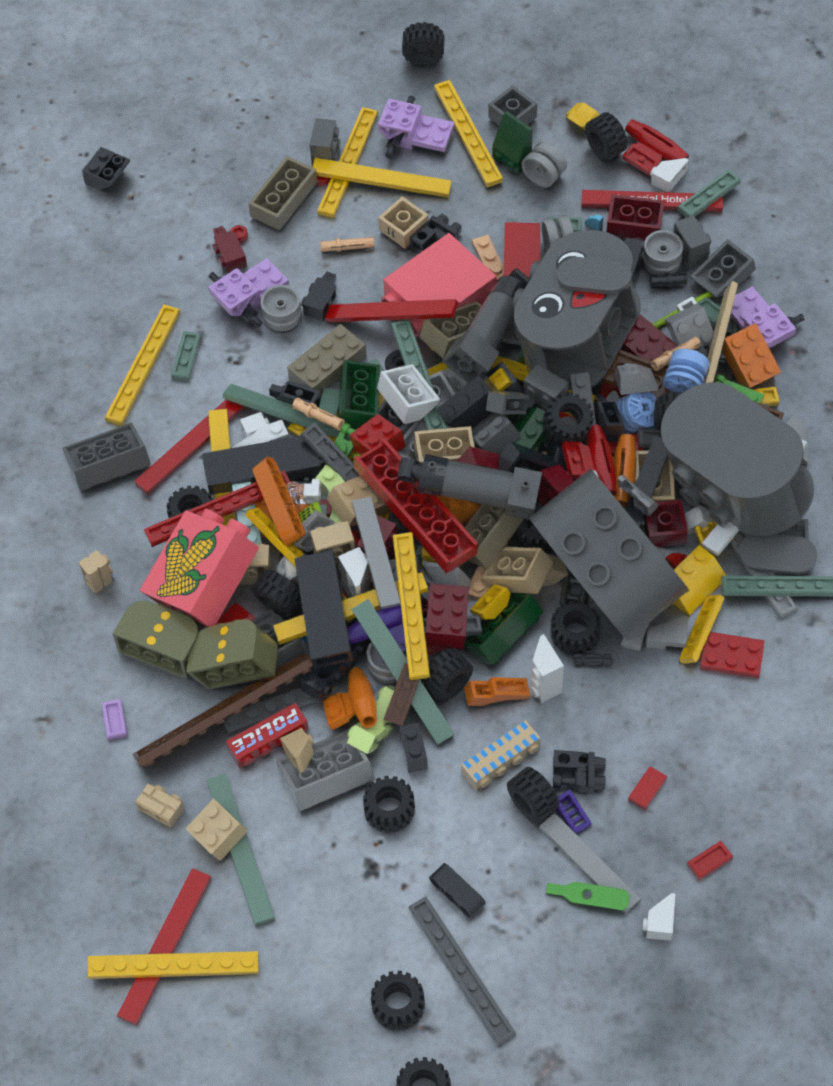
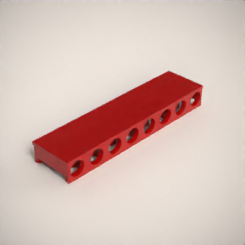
M383 439L381 444L363 455L355 456L354 469L409 532L413 533L416 540L446 574L478 554L477 541L437 496L418 492V481L408 483L397 479L399 463L402 457L386 439Z

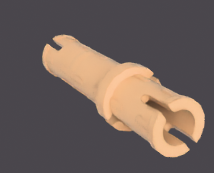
M372 236L320 241L321 253L374 248V238Z
M693 337L676 348L663 352V355L651 361L652 368L658 371L669 365L671 355L677 349L695 350L701 347L700 340L697 337Z
M296 398L293 402V409L304 413L308 418H315L339 431L345 423L344 419L318 408L314 403H307L300 398Z

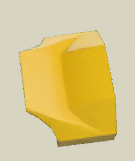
M576 103L566 113V118L585 130L586 123L600 114L586 103Z
M494 584L473 605L470 612L473 615H480V618L485 620L495 619L508 605L510 597L508 588Z

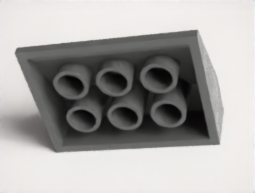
M133 423L62 447L80 490L90 489L99 483L109 482L113 478L126 476L132 471L142 470L146 466L151 465L145 445Z

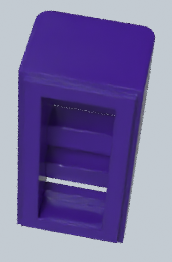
M570 789L558 796L559 807L556 811L575 834L592 825ZM565 800L569 801L568 804L562 806V802ZM572 806L574 809L567 813L565 810ZM577 812L579 816L571 820L570 816ZM582 819L584 822L576 827L574 823Z

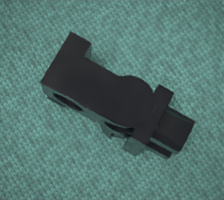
M444 214L438 217L433 215L429 221L410 236V248L420 254L430 247L434 241L437 242L448 233L458 240L462 226L457 222H454L451 226L448 225L449 219Z
M554 750L553 789H560L561 785L572 786L577 792H587V794H593L594 789H605L606 777L595 775V771H605L606 758L595 757V752ZM561 773H573V776L562 777Z

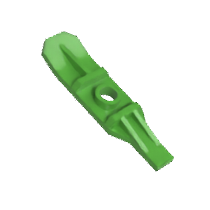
M572 882L567 885L547 883L546 894L564 896L571 903L620 911L628 907L630 895L624 889L580 882ZM587 891H590L592 893V896L589 899H586L584 897V894Z

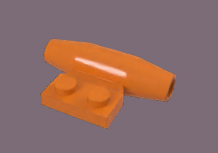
M630 434L620 435L614 457L612 456L617 482V494L614 497L623 508L627 507L631 495L618 487V477L624 475L635 484L637 455L635 437Z
M352 668L348 672V692H338L322 701L328 725L332 730L349 722V719L355 714L361 725L365 728H371L377 723V703L371 683L361 668Z

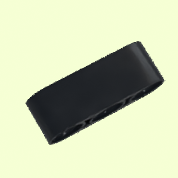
M443 863L429 876L431 883L468 918L471 919L486 905L483 897L448 864Z

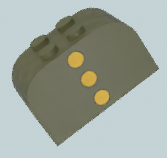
M138 601L130 605L112 633L118 652L188 679L190 676L186 673L188 657L198 635L195 621L186 616L182 611L171 610L164 604Z
M242 619L229 623H219L198 632L195 643L189 653L186 673L208 690L273 677L276 670L278 646L274 639L250 620Z

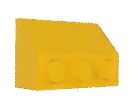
M700 545L674 569L690 591L673 604L690 617L704 603L705 598L711 596L721 586V577L726 576L716 558Z

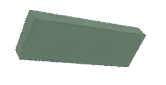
M183 331L171 373L172 379L190 381L202 338L201 333Z
M324 387L319 408L337 416L339 390ZM316 419V424H317V425H319V426H325V427H331V426H329V425H327V424H325V423H323V422H320V421H318V420Z

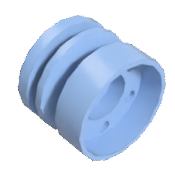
M691 349L675 350L671 355L669 368L663 380L664 386L670 392H685L694 386L703 384L710 365L708 358Z
M651 392L628 394L615 401L624 423L622 434H636L638 428L647 429L654 425V409L657 399Z

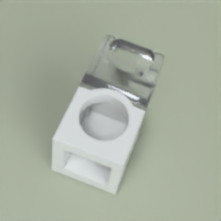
M312 479V484H299L297 482L286 484L294 504L319 502L320 505V479Z

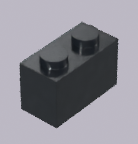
M419 723L400 726V740L408 773L428 769L427 755Z

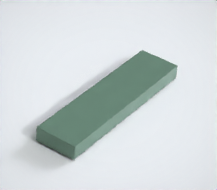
M728 169L680 204L678 211L686 218L692 215L697 216L739 185L741 179Z

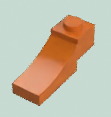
M491 677L488 681L470 680L464 687L468 706H486L494 702L528 699L531 696L527 678Z

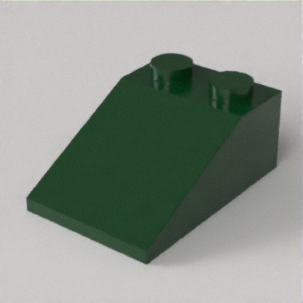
M505 111L492 145V157L497 162L505 165L508 170L513 171L517 175L523 171L522 161L532 151L533 129L508 111Z

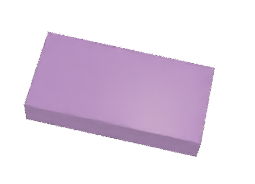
M122 700L102 702L108 741L128 737Z

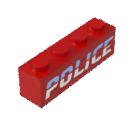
M294 703L226 740L227 749L239 768L248 766L260 756L268 755L278 746L282 747L281 737L300 728L306 733L309 730L308 721L297 704Z

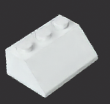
M413 364L381 371L377 389L403 424L421 420L440 403V398Z
M360 547L338 556L341 584L348 597L351 598L371 591L370 583L372 578L369 574L371 572L365 552L363 553Z
M544 634L540 636L531 669L532 687L530 688L535 698L538 697L541 703L562 693L564 665Z

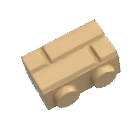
M96 550L89 554V557L79 561L84 581L93 593L99 592L103 589V586L106 587L112 583L111 574L113 573L112 568L109 566L111 562L105 554L101 555Z
M147 784L135 802L137 809L172 828L184 811L182 799L176 794L169 795L165 793V789L160 785L156 784L153 786Z

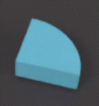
M589 216L585 224L600 231L603 228V216Z

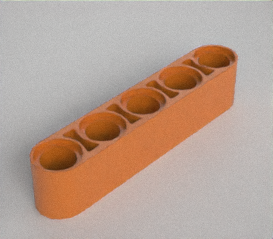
M266 457L253 467V473L280 539L285 545L291 546L305 535V529L276 461L271 457Z

